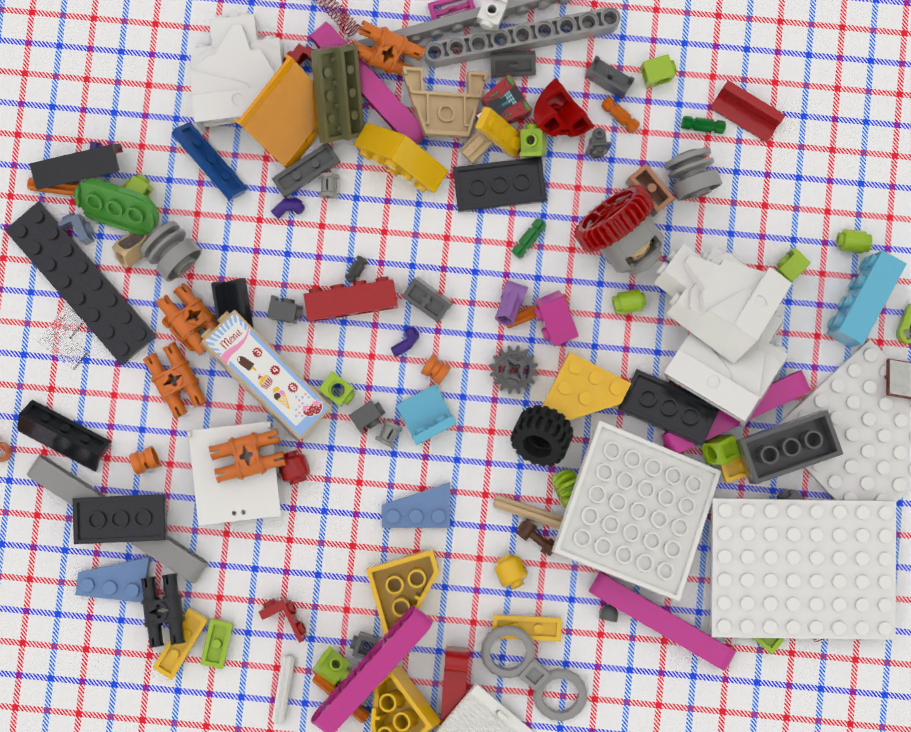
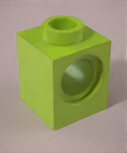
M669 54L643 61L640 66L646 89L671 82L677 72L675 62L670 60Z
M334 372L329 374L318 389L339 406H343L344 403L348 405L355 396L353 393L355 388ZM337 384H342L345 389L344 394L340 397H336L333 394V388Z
M717 435L706 440L703 447H701L706 464L725 465L741 456L734 435Z

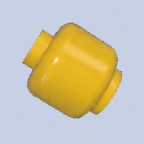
M511 553L496 561L497 565L494 571L503 587L511 586L513 590L525 584L523 580L528 576V571L521 557L513 556Z

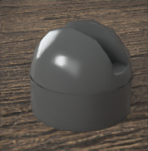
M606 605L601 609L599 619L617 622L618 611L612 605Z

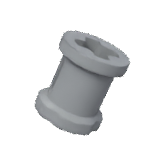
M320 173L319 177L322 181L321 192H319L318 196L326 199L338 198L339 194L336 193L337 180L340 178V175Z
M385 419V425L380 435L376 436L375 439L393 448V442L398 432L402 431L403 428Z

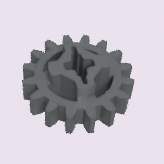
M510 345L507 346V352L500 349L499 353L501 356H493L496 364H490L489 366L494 369L490 376H496L493 384L500 383V391L505 387L508 388V394H511L513 389L516 390L517 394H520V388L522 387L527 391L529 389L527 383H535L532 376H538V372L533 371V368L537 367L538 363H532L531 361L535 356L531 355L528 357L526 355L528 349L526 348L521 352L519 345H517L515 350H512ZM509 355H518L523 359L520 361L512 360ZM503 361L505 369L499 375V364ZM510 364L519 366L518 376L514 373L511 375L508 373ZM528 365L529 374L528 377L525 379V377L523 376L524 367ZM513 379L516 380L518 385H510L504 381Z

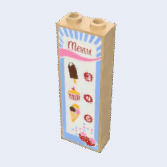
M236 310L231 313L226 311L217 320L220 324L214 330L209 327L200 336L203 339L200 345L296 441L301 440L332 407Z

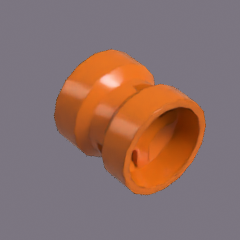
M432 354L420 373L426 377L431 376L433 381L440 385L451 366L447 363H439L438 357Z
M153 446L145 448L143 452H134L129 455L130 463L137 475L145 473L146 469L160 467V461Z

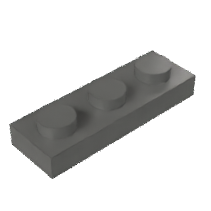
M324 143L271 179L283 197L287 198L320 176V173L326 172L341 161L330 144Z

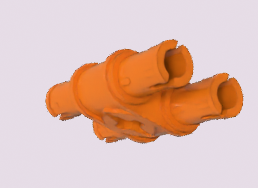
M365 20L362 21L363 27H359L358 34L374 40V45L370 48L355 40L351 42V44L357 45L358 58L365 60L368 66H375L384 70L387 74L393 72L402 76L401 69L403 66L414 67L398 60L402 53L420 61L422 57L419 55L423 56L425 52V47L408 41L405 35L401 36L392 32L386 26L379 28Z
M183 283L181 284L182 287L178 286L173 293L186 306L184 309H178L168 295H164L163 298L161 297L155 304L168 317V324L172 325L180 334L181 340L188 341L200 356L206 350L200 345L203 339L198 331L200 329L207 330L209 327L214 330L218 326L215 321L216 315L212 314L202 303L203 300L199 297L196 298L186 284Z
M176 342L168 344V347L162 348L172 364L170 369L164 370L156 353L143 358V361L152 375L151 382L155 384L161 395L160 399L168 404L174 418L177 419L182 414L188 413L178 396L179 392H187L194 408L201 406L202 403L205 404L207 399H205L198 386L199 379L195 377L189 366V360L183 358ZM173 376L180 377L176 381L178 385L170 384L174 380Z
M274 429L260 434L251 432L249 435L238 438L231 437L229 442L209 446V452L219 451L218 453L210 454L212 461L230 455L235 458L234 464L214 469L215 475L225 473V475L216 477L217 482L221 483L222 481L234 478L244 480V477L260 473L263 475L268 469L286 466L285 459L275 461L284 457L283 451L267 456L260 455L259 451L261 447L280 443V437L270 439L272 436L279 435L278 430ZM246 449L248 452L253 453L249 463L247 459H242Z

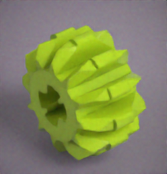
M570 468L557 472L551 478L554 491L565 508H567L577 479L576 474Z

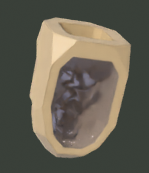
M130 233L119 239L112 246L115 258L120 265L127 269L143 258L140 249L149 238V235Z

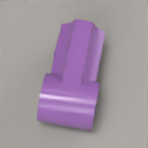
M510 280L506 281L501 295L502 300L495 316L499 324L505 326L513 325L528 287Z

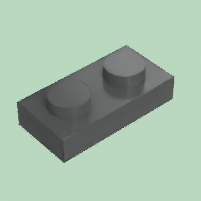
M535 51L490 53L491 78L506 77L508 74L511 77L536 75Z

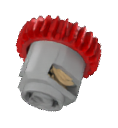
M641 185L629 186L620 192H616L613 196H609L608 199L595 206L592 211H589V214L583 217V220L579 222L574 231L576 240L587 252L600 251L616 272H628L630 275L639 274L656 263L662 255L660 249L664 241L663 234L649 216L654 207L653 200L648 191Z

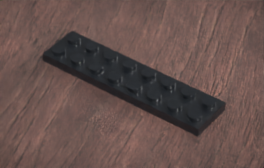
M38 201L5 229L6 233L121 365H124L157 335L69 233L59 228L58 221L42 202Z

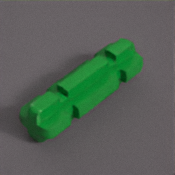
M684 116L681 128L688 130L693 128L695 131L710 133L714 131V133L723 134L726 129V122L721 120L714 122V119L699 117L693 119L691 116Z
M535 219L532 223L533 227H529L518 241L520 244H516L512 249V253L516 257L523 258L527 253L525 250L530 249L540 236L539 232L542 233L547 225L541 219Z

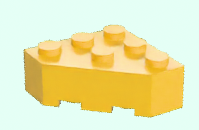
M368 122L353 146L360 150L358 153L360 156L369 161L372 159L376 163L386 167L387 172L396 177L398 175L401 176L403 179L413 183V187L423 193L426 190L435 193L449 171L406 135Z
M569 352L541 407L549 406V409L552 410L554 408L558 410V413L564 414L566 420H572L621 404L631 383Z
M433 548L366 568L384 635L411 606H416L419 609L439 573V566Z
M401 666L394 668L373 690L375 696L370 724L372 732H431L442 722Z

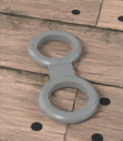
M504 625L493 629L486 635L481 646L483 664L491 673L498 677H519L534 690L533 699L535 706L543 716L555 721H565L574 718L582 711L586 704L588 693L585 682L578 674L569 669L557 668L548 670L535 659L533 640L526 631L517 626ZM506 635L515 636L520 639L526 648L523 661L511 668L497 665L490 655V648L494 641ZM566 679L576 686L578 697L574 705L569 709L562 711L553 710L543 701V690L552 680Z

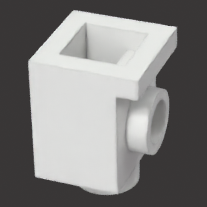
M484 0L477 16V23L486 30L491 31L494 29L498 31L508 7V0ZM488 9H492V10H494V11H496V12H495V13H489V12H488Z

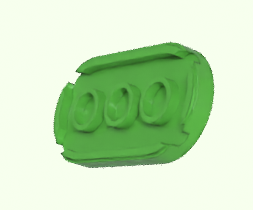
M95 178L83 180L74 191V199L78 208L81 207L84 210L83 214L96 222L137 235L148 234L159 223L157 207L150 198L142 193Z

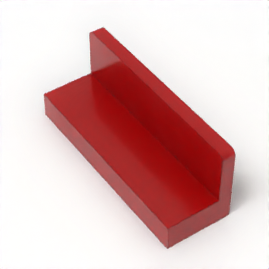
M729 80L724 84L710 107L711 110L764 142L770 139L776 127L786 116Z

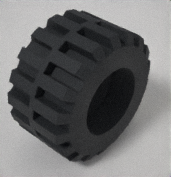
M539 405L523 410L511 433L510 441L512 442L513 449H516V453L521 455L522 459L528 460L534 465L539 464L545 467V465L554 466L555 463H560L564 459L573 438V427L570 426L571 422L565 419L566 416L564 414L558 413V410L554 408L553 410L549 409V406L540 407Z

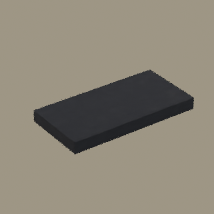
M542 157L453 167L458 213L547 202Z
M636 369L630 382L631 385L622 403L619 405L618 411L703 447L720 409L690 391Z
M166 494L72 498L74 544L168 540Z

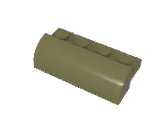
M357 45L322 46L320 49L311 50L320 143L358 138L364 128Z

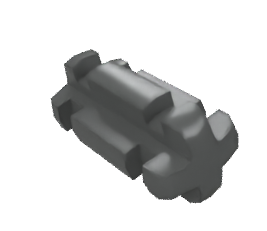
M359 255L356 257L357 260H354L348 269L349 273L345 274V278L352 283L356 281V277L360 276L365 268L364 265L368 264V261Z

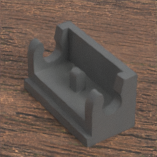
M597 55L585 74V78L622 100L635 79L600 60V57Z
M419 277L412 280L401 296L437 323L444 318L446 312L454 304V302Z

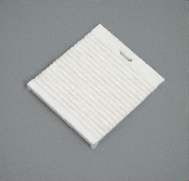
M271 421L187 431L198 526L281 516L276 468L266 470V473L263 475L260 473L244 477V480L234 478L218 483L216 477L225 475V473L215 475L214 469L234 464L235 458L230 455L212 461L210 454L218 453L219 451L209 452V446L229 442L231 437L238 438L249 435L251 432L260 434L271 431ZM274 445L261 447V450H259L260 455L274 454ZM246 449L242 459H247L249 463L253 453L248 452Z
M475 683L435 732L534 731Z

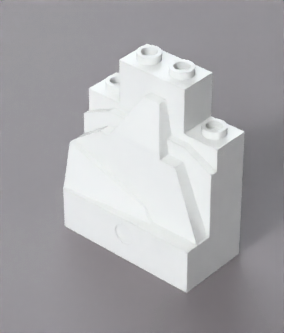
M241 12L237 16L218 15L215 19H209L212 46L209 44H199L196 48H190L192 69L190 70L194 122L203 133L208 132V126L236 123L234 119L237 118L239 120L284 63L283 46L280 38L270 35L264 36L259 40L258 23L254 14Z
M682 244L678 250L673 249L666 258L669 261L668 264L663 262L656 272L659 276L654 284L672 296L668 303L671 307L666 314L733 364L757 342L792 285L789 280L771 267L766 272L747 267L730 253L724 254L716 247L709 253L705 251L700 256L685 244Z
M775 311L757 342L734 364L690 332L664 371L665 380L669 383L670 381L675 382L740 421V425L745 427L789 356L783 346L777 343L774 345L770 344L782 326L783 319L780 318L781 315Z

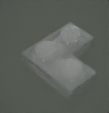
M65 306L37 341L73 370L79 366L89 353L72 339L84 324V320L67 306Z

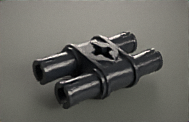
M177 573L162 575L165 593L162 599L157 595L156 576L141 579L144 598L141 600V604H143L145 620L143 625L148 630L149 648L164 646L161 627L164 622L169 625L170 645L186 642L183 630V622L186 618L183 616L181 600L183 596L178 591ZM161 608L168 609L166 612H158Z

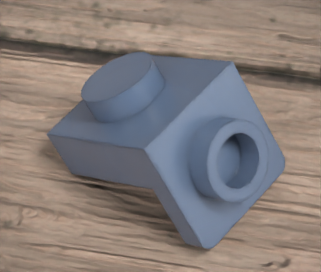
M70 213L62 217L63 220L57 223L59 228L64 230L74 227L81 243L88 245L95 242L92 237L94 230L91 224L86 222L81 215Z

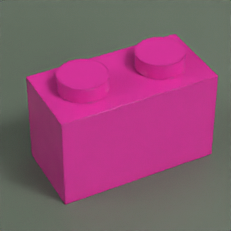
M559 290L534 300L537 308L533 309L538 322L542 321L544 328L541 329L545 341H550L555 347L579 337L565 297Z

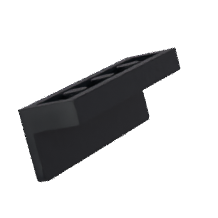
M121 143L29 163L35 188L40 190L120 171L116 154L123 152Z
M239 278L228 282H212L211 287L217 320L226 311L231 313L236 310L254 329L246 278Z
M31 400L19 413L17 425L19 432L92 471H97L101 457L110 448V440L34 400Z

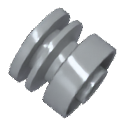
M710 147L685 151L664 164L666 170H674L668 174L670 179H681L672 186L677 201L702 197L723 184L718 170L707 171L706 169L715 162L714 158H706L712 153Z
M175 221L168 222L157 229L140 249V253L143 257L148 258L150 264L158 263L156 267L157 272L168 282L189 270L202 253V249L193 239L188 238L184 240L186 232L180 229V226Z

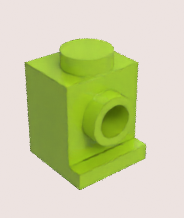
M526 124V129H520V157L547 156V134L536 124ZM530 136L535 138L533 144H529Z
M139 173L137 176L133 175L123 185L124 188L142 193L148 198L154 190L148 184L150 180Z
M795 247L776 264L778 268L775 270L790 282H793L811 264Z
M329 645L312 670L334 686L338 680L342 682L348 676L350 670L347 668L350 662L335 652L333 647ZM332 663L335 664L338 668H333Z

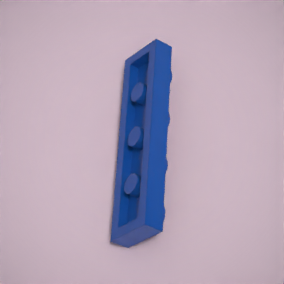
M191 122L176 127L171 134L229 201L246 192L248 188Z

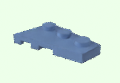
M450 482L382 504V528H450Z
M151 556L78 572L75 595L141 603V600L144 599L141 579L148 578Z

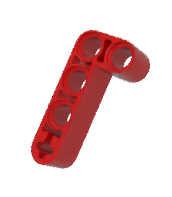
M446 646L440 716L442 722L440 725L465 696L469 648Z

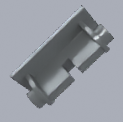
M602 128L593 130L592 137L589 139L588 147L584 154L585 156L590 155L591 158L604 157V154H607L612 142L606 141V133Z

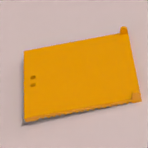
M286 54L284 56L286 58L285 62L239 120L235 118L234 121L287 169L300 159L319 135L314 81L292 57Z

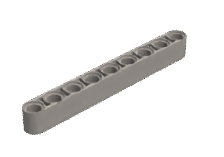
M607 7L500 28L498 31L491 30L434 41L425 47V61L430 67L438 68L489 58L490 53L519 52L611 34L617 29L621 15L616 8ZM611 17L615 23L608 24L604 18ZM589 21L593 27L585 28L582 23ZM569 26L571 32L565 33L560 27ZM540 30H546L549 32L550 35L547 37H542L539 35L538 32ZM524 34L528 39L526 41H519L516 36ZM502 38L506 41V44L499 46L494 41ZM475 43H482L484 48L476 50L473 48V45ZM460 47L462 52L460 54H453L451 49ZM432 51H437L441 54L436 59L429 56Z
M43 455L37 457L27 473L29 478L72 506V498L106 496ZM169 536L168 540L129 542L192 583L198 581L208 565L205 559Z

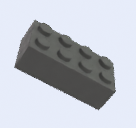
M828 410L817 411L736 439L750 484L755 485L844 454Z

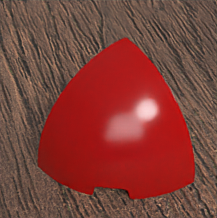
M556 78L546 86L535 104L534 121L543 132L550 136L568 135L569 137H575L595 127L586 113L572 99L564 86Z

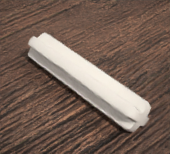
M284 655L282 657L272 715V722L276 724H283L285 721L295 657L292 655Z

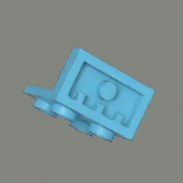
M436 385L423 390L396 406L416 445L457 424Z

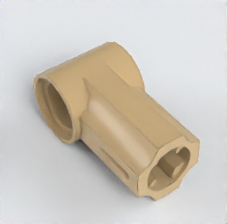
M477 131L459 151L469 162L474 164L495 144L480 131Z

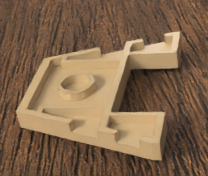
M403 66L401 73L423 136L468 138L488 72L468 71L466 74L467 93L424 91L423 68Z

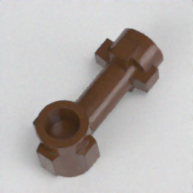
M530 520L522 521L517 527L516 534L525 541L528 538L532 539L542 547L540 552L550 556L553 553L551 551L555 541L552 538L546 540L535 531L537 526Z

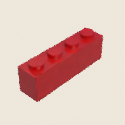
M386 276L376 278V282L372 283L360 280L353 282V286L344 287V284L332 285L329 290L322 291L321 287L309 289V293L303 294L307 320L311 323L398 308L394 280H389V277Z

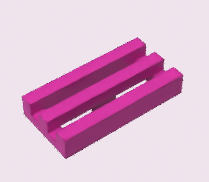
M438 0L428 3V9L432 20H435L439 16L470 7V9L464 11L475 9L473 0H468V2L434 11L435 8L462 1Z

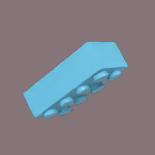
M883 250L864 257L858 267L860 269L858 276H854L848 285L850 290L847 296H843L837 305L839 311L836 316L831 317L826 326L829 328L826 335L848 347L863 345L907 263Z

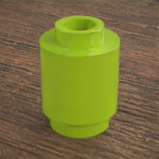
M844 228L841 233L837 234L836 246H839L840 251L863 254L871 249L872 235L867 234L865 231Z
M639 289L620 292L616 296H612L615 314L621 313V315L643 311V306L647 305L644 292L640 293Z

